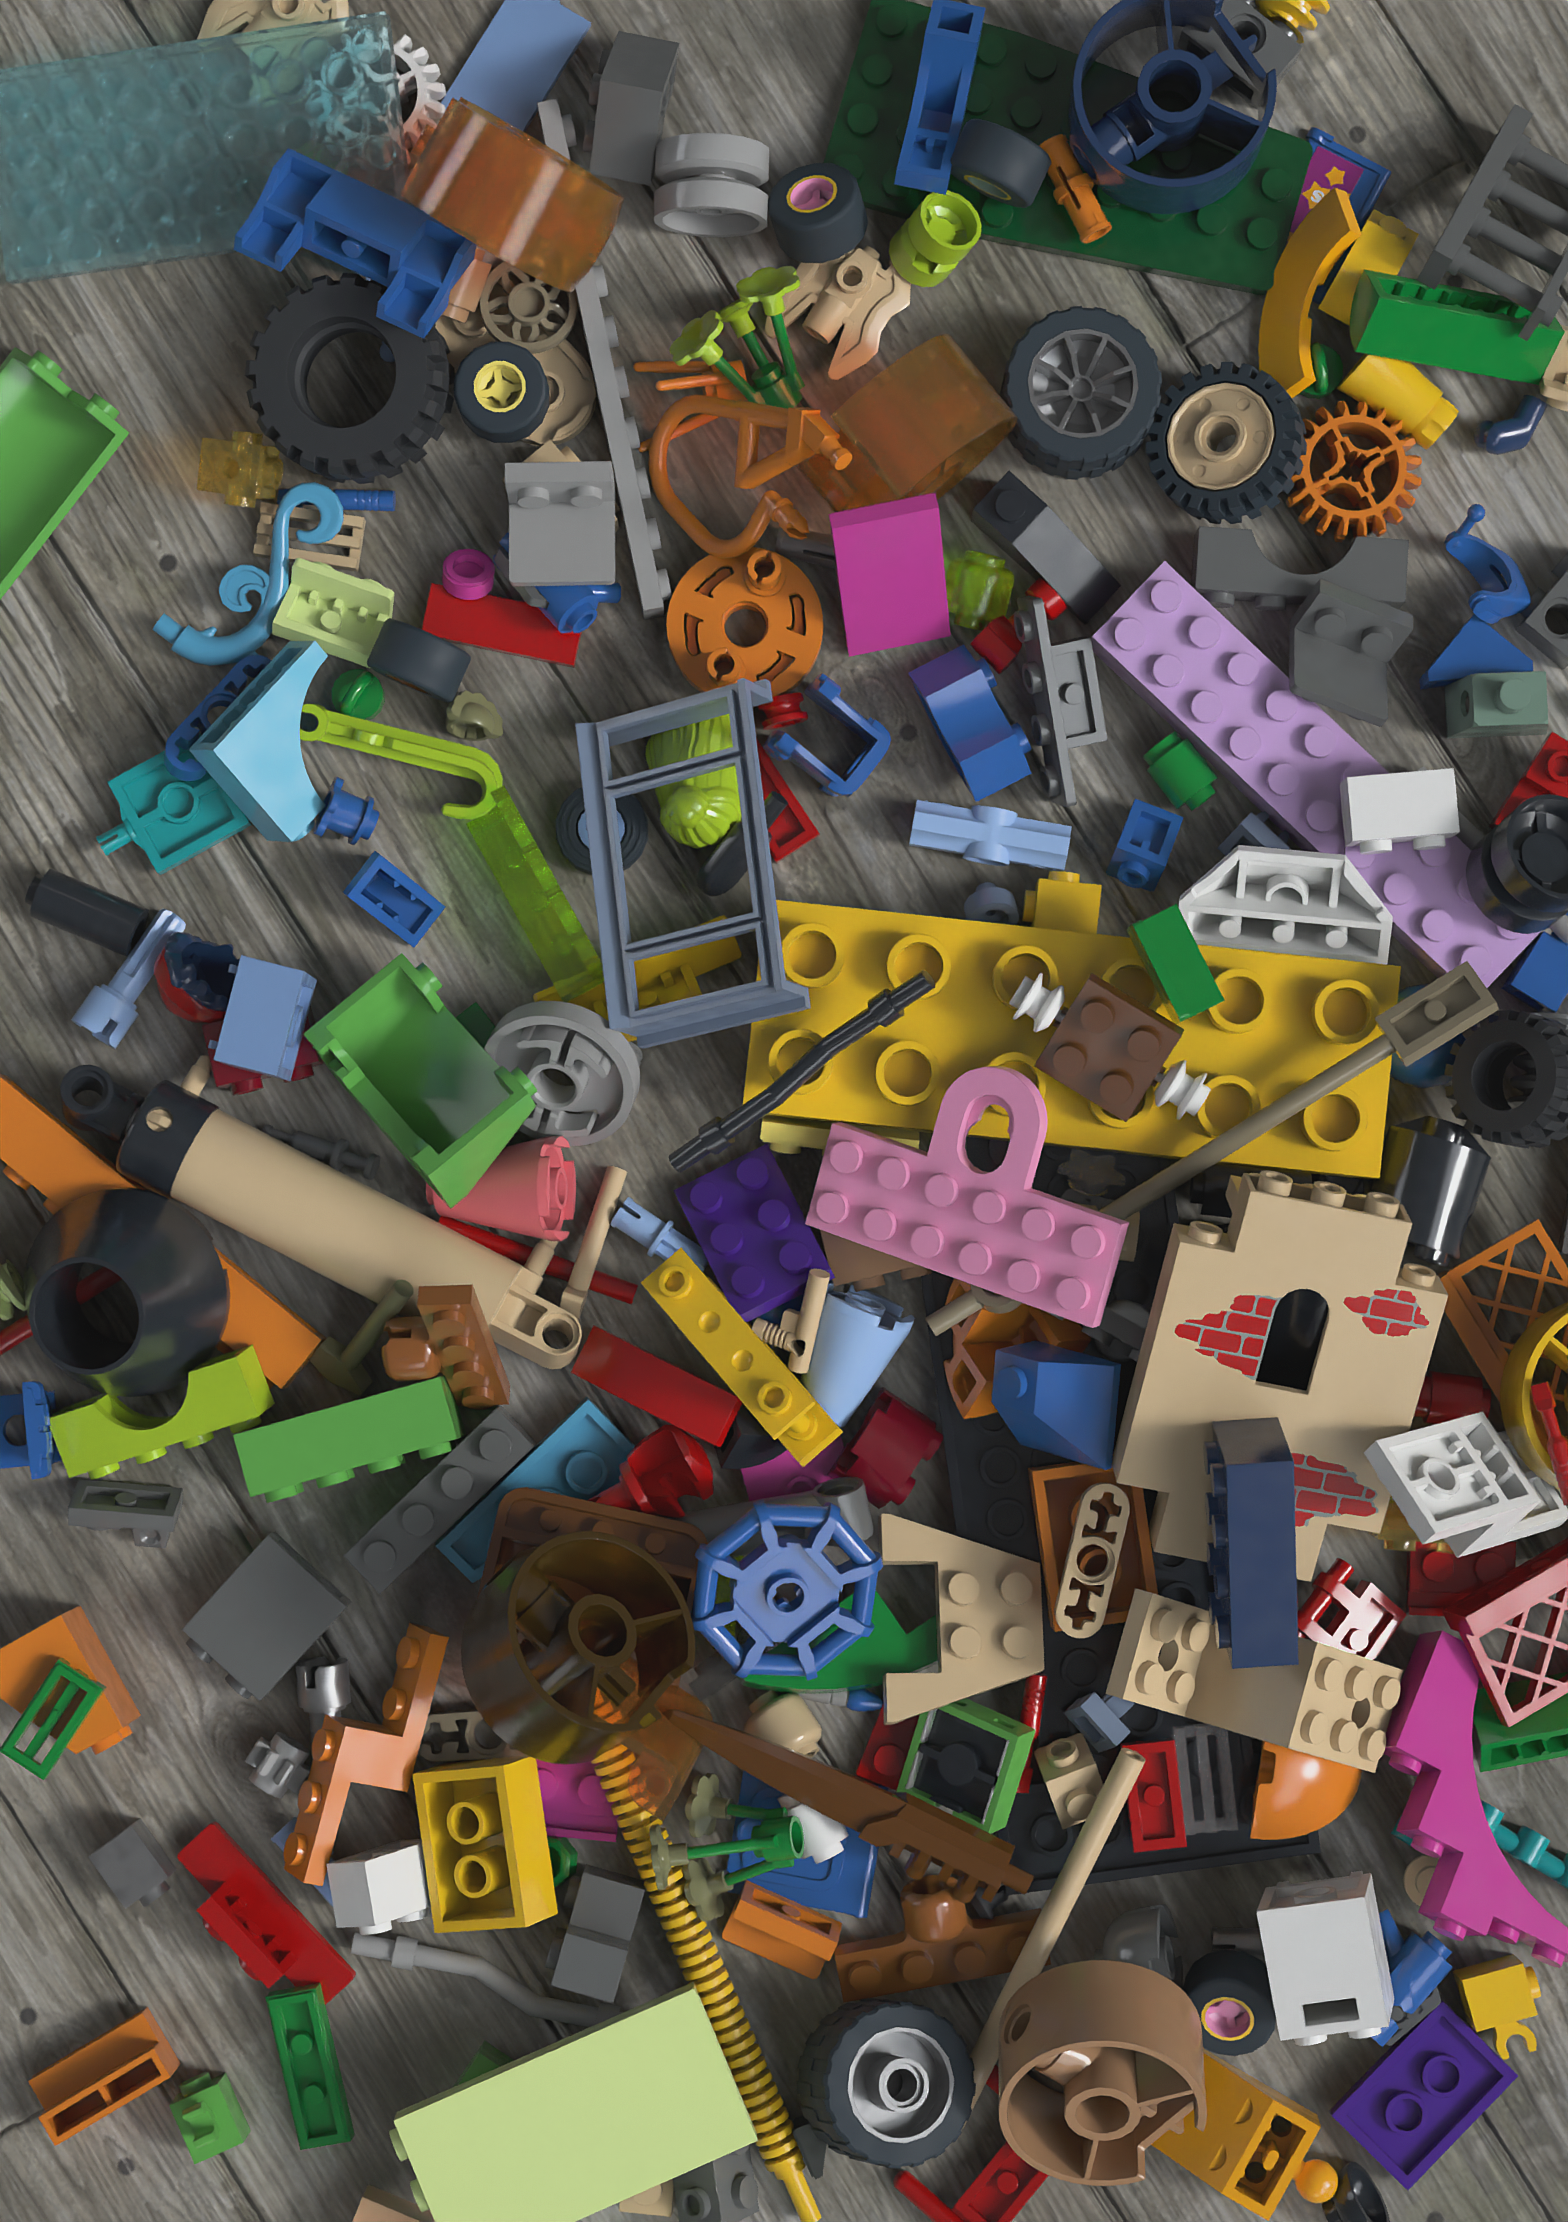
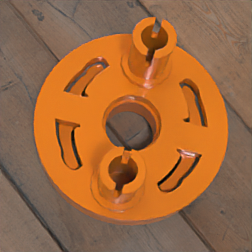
M752 547L746 553L733 558H719L712 555L704 557L681 578L672 594L667 612V637L673 659L682 675L701 693L737 683V680L742 678L756 682V676L765 672L780 658L781 660L769 672L759 677V680L767 679L770 681L772 697L788 694L809 674L821 649L823 613L814 586L803 571L793 562L776 552L763 548ZM723 567H731L733 569L734 574L732 575L730 569H722L716 573V576L708 580L698 590V592L695 591L701 583H703L707 578L712 576L718 569ZM794 594L799 595V596L801 597V599L803 600V602H804V606H805V608H804V613H805V618H806V634H805V636H803V634H804L803 605H802L801 600H800L798 597H794L793 599H791V602H790V598H789V597L792 596V595H794ZM792 608H793L795 624H794L793 630H789V629H787V628H791V627H792ZM742 609L755 611L763 618L766 625L762 639L748 647L732 643L725 633L727 619L734 612ZM685 614L687 615L686 629H687V638H688V642H687L688 650L686 649V645H685V642H686L685 633H684V617H685ZM697 628H698V643H699V648H700V652H701L700 654H699V652H698L697 644H696V631H697Z

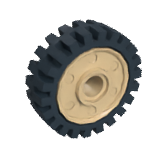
M1221 362L1220 369H1216L1212 364L1200 367L1201 375L1196 377L1190 371L1181 377L1184 383L1182 387L1177 389L1172 384L1165 392L1169 400L1166 404L1160 402L1155 415L1157 420L1152 423L1147 433L1151 438V442H1146V454L1151 460L1148 464L1157 480L1156 482L1165 494L1178 507L1185 510L1191 516L1199 520L1204 518L1209 523L1221 524L1222 519H1225L1230 524L1242 523V516L1247 515L1250 519L1261 516L1260 508L1265 505L1273 509L1280 503L1277 495L1281 491L1288 494L1295 485L1291 478L1293 474L1300 476L1304 466L1300 456L1306 455L1307 443L1303 437L1306 434L1305 424L1291 396L1268 373L1263 370L1259 372L1254 366L1242 363L1241 367H1237L1233 362ZM1236 435L1235 442L1231 448L1226 451L1217 452V446L1224 437Z

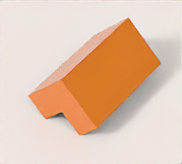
M146 2007L34 2074L28 2082L44 2108V2111L38 2118L54 2146L169 2079L181 2063L151 2011Z

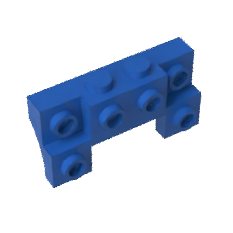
M288 148L273 166L259 200L243 226L236 233L234 250L281 272L300 247H303L388 287L378 301L376 317L424 339L448 307L451 289L474 260L478 236Z

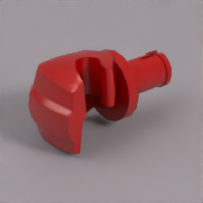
M664 1425L642 1439L627 1455V1460L618 1465L622 1474L619 1476V1483L587 1501L632 1511L636 1509L637 1512L655 1516L659 1514L661 1516L681 1518L685 1516V1513L677 1501L679 1497L690 1495L706 1500L714 1494L713 1469L705 1450L696 1439L674 1425Z

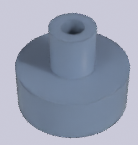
M991 882L980 884L976 888V892L970 895L964 904L966 920L1016 925L1019 919L1014 895L1004 888L996 887Z

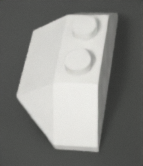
M1238 845L1186 890L1179 899V910L1197 945L1385 965L1388 962L1393 916L1346 855Z

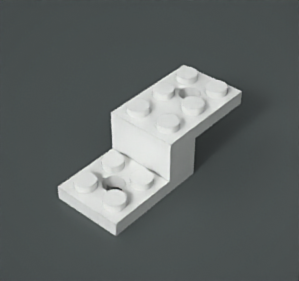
M1483 1412L1376 1440L1364 1452L1376 1471L1379 1480L1385 1485L1405 1516L1408 1525L1416 1533L1421 1543L1427 1544L1444 1539L1457 1558L1559 1527L1568 1519V1508L1566 1505H1563V1501L1554 1487L1527 1467L1512 1446L1506 1430L1497 1433Z

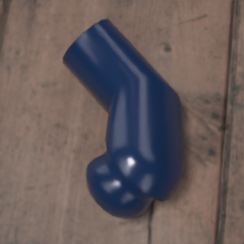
M1524 395L1511 419L1496 421L1495 423L1490 420L1482 421L1474 432L1475 444L1479 448L1486 449L1488 453L1495 455L1521 450L1530 441L1547 408V404L1534 396Z

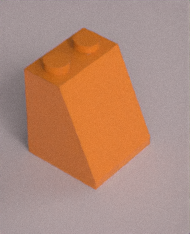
M81 1606L57 1616L0 1649V1699L21 1714H23L60 1658L71 1663L70 1666L76 1670L80 1669L86 1673L88 1678L94 1682L98 1681L106 1686V1689L67 1747L73 1753L78 1754L91 1747L94 1754L97 1755L133 1733L128 1724L140 1717L141 1714ZM63 1676L61 1677L33 1720V1723L38 1727L42 1726L70 1683L68 1679ZM81 1688L79 1689L50 1733V1736L54 1739H58L86 1696V1691Z

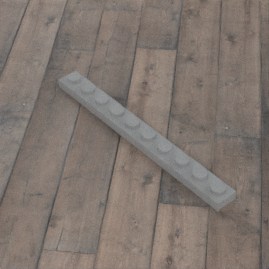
M558 99L537 102L539 122L573 284L577 293L578 308L608 451L612 461L613 475L643 618L645 620L664 616L663 601L671 599V588L666 568L656 570L652 550L661 549V541L656 518H645L642 499L651 498L645 467L635 469L631 449L639 448L640 441L634 416L624 418L621 398L630 397L624 366H613L610 348L618 347L619 342L613 315L603 317L599 298L609 296L603 265L592 266L589 247L598 246L592 214L582 216L578 197L587 196L581 164L571 166L568 147L577 145L571 114L561 115Z

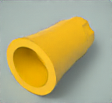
M1364 353L1336 388L1358 402L1365 401L1368 408L1374 413L1385 408L1386 417L1384 420L1390 425L1394 421L1402 420V429L1399 432L1404 437L1408 434L1415 437L1416 443L1426 450L1449 427L1459 412L1453 404L1441 397L1443 392L1409 361Z

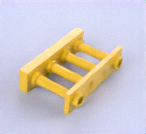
M682 1248L678 1249L641 1282L774 1440L778 1438L801 1466L804 1467L843 1433L771 1347L752 1330V1325L749 1322H745L731 1306L725 1294L710 1277H706Z

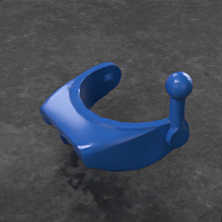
M1473 504L1468 508L1467 517L1458 530L1447 535L1444 545L1446 550L1468 569L1482 588L1481 591L1473 593L1468 600L1473 613L1484 622L1494 624L1501 618L1523 612L1530 605L1531 596L1518 565L1510 556L1482 539L1468 534L1476 522H1480L1485 516L1484 507L1480 504Z

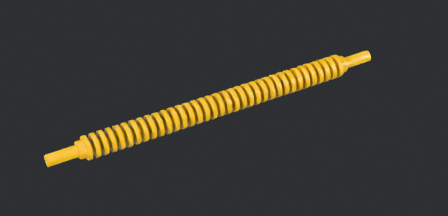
M596 1694L592 1720L601 1723L617 1724L619 1722L617 1714H611L607 1705L601 1706ZM625 1739L591 1761V1763L602 1762L594 1768L598 1777L607 1775L600 1780L602 1789L612 1788L605 1793L608 1802L617 1801L611 1806V1810L614 1815L622 1814L616 1819L620 1828L627 1827L622 1831L624 1840H632L627 1844L630 1853H637L633 1856L635 1865H644L638 1870L642 1879L649 1878L644 1882L646 1891H654L649 1895L652 1904H659L655 1907V1912L658 1917H664L660 1920L662 1928L664 1930L670 1929L666 1933L668 1942H675L671 1949L674 1955H680L677 1958V1963L680 1968H685L682 1974L686 1981H690L688 1984L692 1982L695 1984L756 2130L758 2141L755 2143L756 2146L760 2147L759 2153L762 2159H766L764 2162L767 2171L774 2172L777 2180H783L800 2221L817 2222L821 2219V2214L802 2172L805 2168V2163L792 2132L794 2124L792 2120L788 2119L789 2113L787 2108L781 2107L784 2101L780 2094H776L778 2087L774 2081H771L773 2076L770 2069H765L767 2062L764 2056H760L762 2050L759 2044L754 2043L756 2036L753 2031H748L751 2025L748 2018H743L745 2011L743 2006L738 2005L740 2002L738 1994L731 1993L734 1990V1985L731 1980H726L729 1974L725 1967H721L723 1965L721 1955H715L718 1952L716 1943L709 1942L713 1936L709 1929H704L707 1923L698 1917L695 1906H692L685 1896L684 1884L686 1879H681L684 1876L683 1867L672 1866L668 1874V1887L665 1890L657 1889L651 1858L650 1827L656 1824L661 1826L663 1820L660 1815L652 1816L658 1811L655 1802L646 1803L652 1799L650 1790L640 1791L647 1786L644 1777L635 1778L641 1773L639 1765L628 1766L636 1758L633 1751L623 1753L630 1748L628 1739ZM661 1828L662 1836L666 1839L669 1837L666 1828ZM671 1840L666 1841L669 1845L672 1844Z

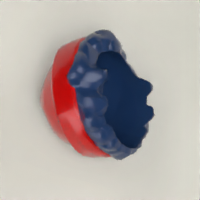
M186 932L172 933L167 940L166 946L156 958L153 968L160 997L165 1007L173 1014L194 1023H213L224 1020L236 976L228 972L229 965L238 966L240 958L237 959L233 954V945L229 943L219 945L210 941H202L200 937L192 936Z

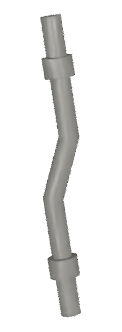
M356 1932L354 1934L351 1954L392 1961L391 1967L412 1971L413 1966L473 1977L532 2017L592 2027L624 2013L620 2012V2006L599 2002V2007L538 1996L480 1956L418 1945L419 1939L400 1935L397 1936L396 1940L372 1935H360V1933Z

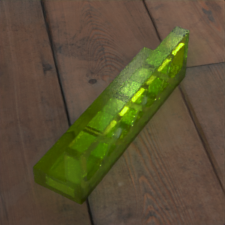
M502 786L491 792L497 807L490 810L486 815L466 823L559 996L563 1002H568L604 982L602 962L505 786Z

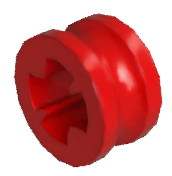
M801 692L772 697V702L758 705L759 711H763L766 714V719L762 722L763 730L789 727L808 720L807 712L802 711L800 708V703L804 701L803 693Z

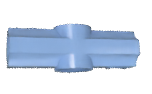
M917 800L909 846L962 854L966 860L988 865L1009 866V863L1050 871H1064L1072 826L1017 817L1018 814L1016 812L996 807L973 805L971 809L945 803Z

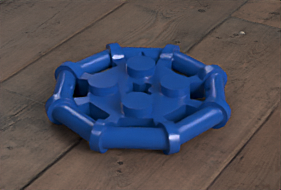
M763 1499L753 1502L754 1507L709 1544H700L695 1553L698 1559L693 1606L690 1611L693 1627L729 1663L731 1673L742 1679L746 1678L749 1674L806 1676L807 1681L818 1678L817 1672L862 1636L869 1637L875 1628L871 1620L878 1571L883 1568L881 1554L877 1551H872L840 1515V1507L830 1502L825 1503L823 1506L766 1504ZM774 1526L812 1527L808 1539H799L792 1534H784L777 1538ZM760 1531L764 1540L761 1545L739 1562L729 1556ZM830 1538L850 1558L848 1561L836 1566L822 1551ZM720 1573L730 1578L731 1595L729 1602L715 1604L718 1574ZM855 1582L852 1608H841L838 1603L839 1591L842 1593L843 1584ZM781 1584H797L794 1588L797 1597L789 1602L786 1598L782 1597L775 1601L772 1598L777 1593L776 1588ZM737 1620L750 1637L741 1645L724 1625ZM832 1624L839 1627L814 1648H810L809 1643ZM773 1642H787L788 1647H795L797 1655L763 1653L765 1646H774Z

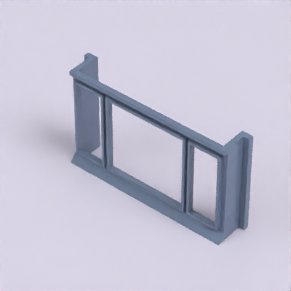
M742 678L738 679L737 683L604 721L575 723L609 1029L637 1037L639 1048L644 1049L811 1009L808 988L787 981L785 977L752 708L773 701L771 683L767 679L752 682ZM729 714L733 747L613 780L609 747ZM735 766L753 912L632 943L615 798ZM753 931L756 932L761 973L760 981L639 1010L634 961Z

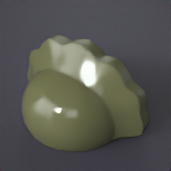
M467 690L461 691L449 702L445 725L447 731L453 736L468 741L496 739L502 736V717L497 713L495 705L487 701L481 693H471Z

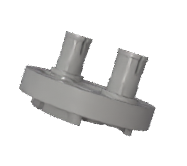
M539 1001L519 1006L507 1013L498 1022L484 1048L499 1066L503 1065L509 1072L519 1067L536 1087L537 1092L531 1096L536 1107L518 1129L535 1139L547 1136H563L570 1146L588 1145L601 1141L612 1135L623 1125L638 1095L640 1087L639 1066L643 1058L641 1049L636 1044L628 1042L621 1032L609 1029L608 1020L582 1006L561 1001ZM543 1070H560L572 1079L574 1085H559L551 1081L544 1074ZM595 1109L599 1114L596 1115L595 1112L571 1114L566 1113L565 1111L583 1112Z

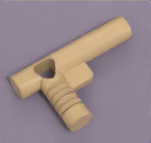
M811 1269L809 1271L800 1312L791 1308L785 1310L780 1327L778 1324L775 1325L761 1318H757L752 1326V1330L765 1343L769 1342L770 1345L774 1344L776 1347L779 1346V1348H784V1350L791 1352L787 1367L796 1373H807L830 1279V1273L822 1269ZM796 1340H803L805 1342L804 1350L797 1344Z

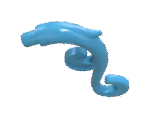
M316 482L301 483L291 487L283 496L276 510L272 530L269 574L254 565L240 564L229 570L221 579L219 594L222 603L234 612L243 613L251 611L252 605L246 598L249 590H256L261 594V605L256 615L242 629L228 636H214L217 631L216 627L212 626L201 631L195 630L190 625L184 628L164 613L152 630L173 645L171 648L173 652L198 664L208 666L234 664L247 656L259 655L255 650L261 647L272 634L273 620L289 588L288 530L290 515L293 509L302 502L314 504L319 509L320 522L315 528L308 531L298 529L296 532L297 539L307 544H321L332 540L341 530L344 521L343 506L338 496L329 487Z

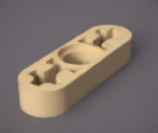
M1107 1482L1091 1485L1081 1496L1055 1603L1054 1615L1057 1624L1067 1635L1074 1638H1087L1094 1635L1104 1622L1130 1513V1503L1126 1494L1119 1487ZM1104 1492L1112 1493L1111 1501L1119 1506L1117 1515L1110 1514L1107 1516L1103 1529L1105 1532H1115L1111 1543L1097 1535L1082 1536L1085 1524L1095 1529L1098 1513L1090 1509V1503L1092 1499L1101 1500ZM1090 1544L1101 1546L1107 1554L1105 1569L1093 1576L1083 1574L1076 1562L1078 1552L1084 1546ZM1072 1577L1087 1585L1102 1584L1100 1595H1096L1089 1590L1086 1606L1091 1611H1094V1617L1092 1620H1083L1080 1627H1073L1072 1618L1064 1614L1066 1606H1075L1079 1599L1080 1589L1076 1587L1069 1588Z

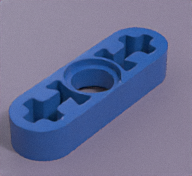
M251 655L241 659L169 736L165 746L164 763L172 776L183 781H194L202 778L207 773V770L201 763L196 762L194 759L190 758L184 763L179 761L180 749L178 747L189 750L198 740L199 733L201 732L203 735L211 726L207 718L208 712L218 706L228 708L245 690L246 674L252 678L257 677L272 660L261 655Z

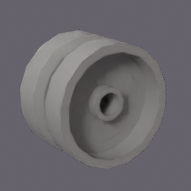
M724 133L681 134L665 138L656 144V177L666 183L654 193V223L675 233L699 237L744 236L760 232L767 227L768 195L757 187L769 180V147L754 139Z

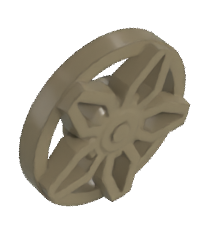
M519 256L501 263L488 275L480 297L482 322L491 337L496 342H511L524 347L531 354L545 352L559 345L571 332L577 317L578 299L573 282L558 265L541 257ZM519 268H536L547 273L537 277L534 282H529V277ZM508 272L520 282L514 288L510 285ZM501 278L504 292L509 297L500 296L488 302L493 286ZM557 279L552 291L547 293L542 286ZM562 287L565 289L569 300V313L558 304L550 303L557 299ZM501 307H507L509 312L506 315L490 314ZM548 313L556 315L564 324L549 322L546 319ZM514 321L511 328L513 338L505 335L495 324L507 325ZM539 324L545 331L555 332L551 337L536 342L540 332ZM522 326L530 327L531 329L527 342L521 341L520 329Z

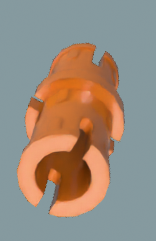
M1063 134L1056 135L1039 145L1051 159V165L1047 172L1056 188L1053 196L1058 205L1064 204L1080 235L1081 242H1084V244L1090 243L1107 234L1112 229V225L1108 222L1092 191L1095 185L1093 180L1087 173L1082 172L1067 142L1066 136Z

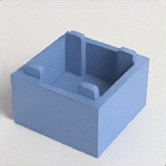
M241 955L238 966L229 965L228 972L236 976L219 1041L210 1040L208 1048L216 1050L214 1060L220 1063L291 1081L317 979L302 970Z

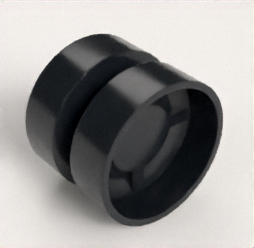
M1545 794L1525 800L1505 817L1500 824L1486 834L1470 852L1466 865L1468 889L1477 907L1496 925L1515 933L1531 934L1546 930L1568 913V798Z

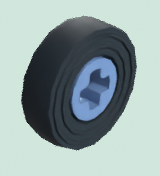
M581 787L575 790L560 807L555 820L556 841L564 858L577 870L592 875L583 789ZM633 794L615 798L623 871L629 869L639 859L648 840V819L640 801Z

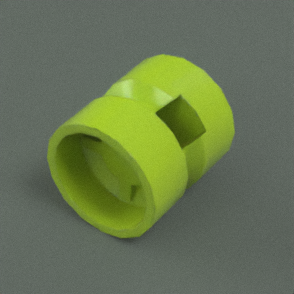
M947 190L946 195L934 192L927 195L890 241L889 255L892 265L899 275L911 284L920 287H934L942 283L954 270L959 261L974 247L981 236L982 225L977 211L968 200L960 194Z

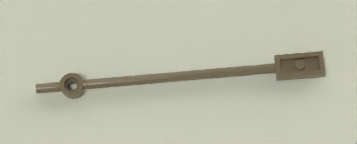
M1469 962L1462 963L1375 1017L1377 1026L1383 1035L1111 1202L1098 1212L1121 1220L1127 1219L1396 1052L1405 1067L1409 1066L1499 1010L1495 999ZM971 1284V1290L925 1319L934 1334L938 1336L981 1308H985L992 1313L1002 1314L1016 1309L1022 1302L1002 1295H996L994 1292Z

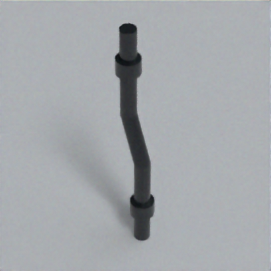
M921 970L894 990L884 989L869 999L866 1009L820 1039L767 1089L723 1119L717 1116L698 1129V1136L669 1155L671 1165L676 1171L683 1172L709 1153L717 1155L734 1144V1136L783 1104L831 1058L879 1025L888 1027L904 1016V1008L936 987L931 975L926 970Z

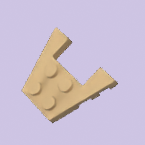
M881 1514L878 1517L879 1553L881 1554L883 1565H934L938 1654V1673H886L883 1676L884 1725H892L904 1721L907 1718L1041 1673L1044 1670L1040 1563L892 1514Z

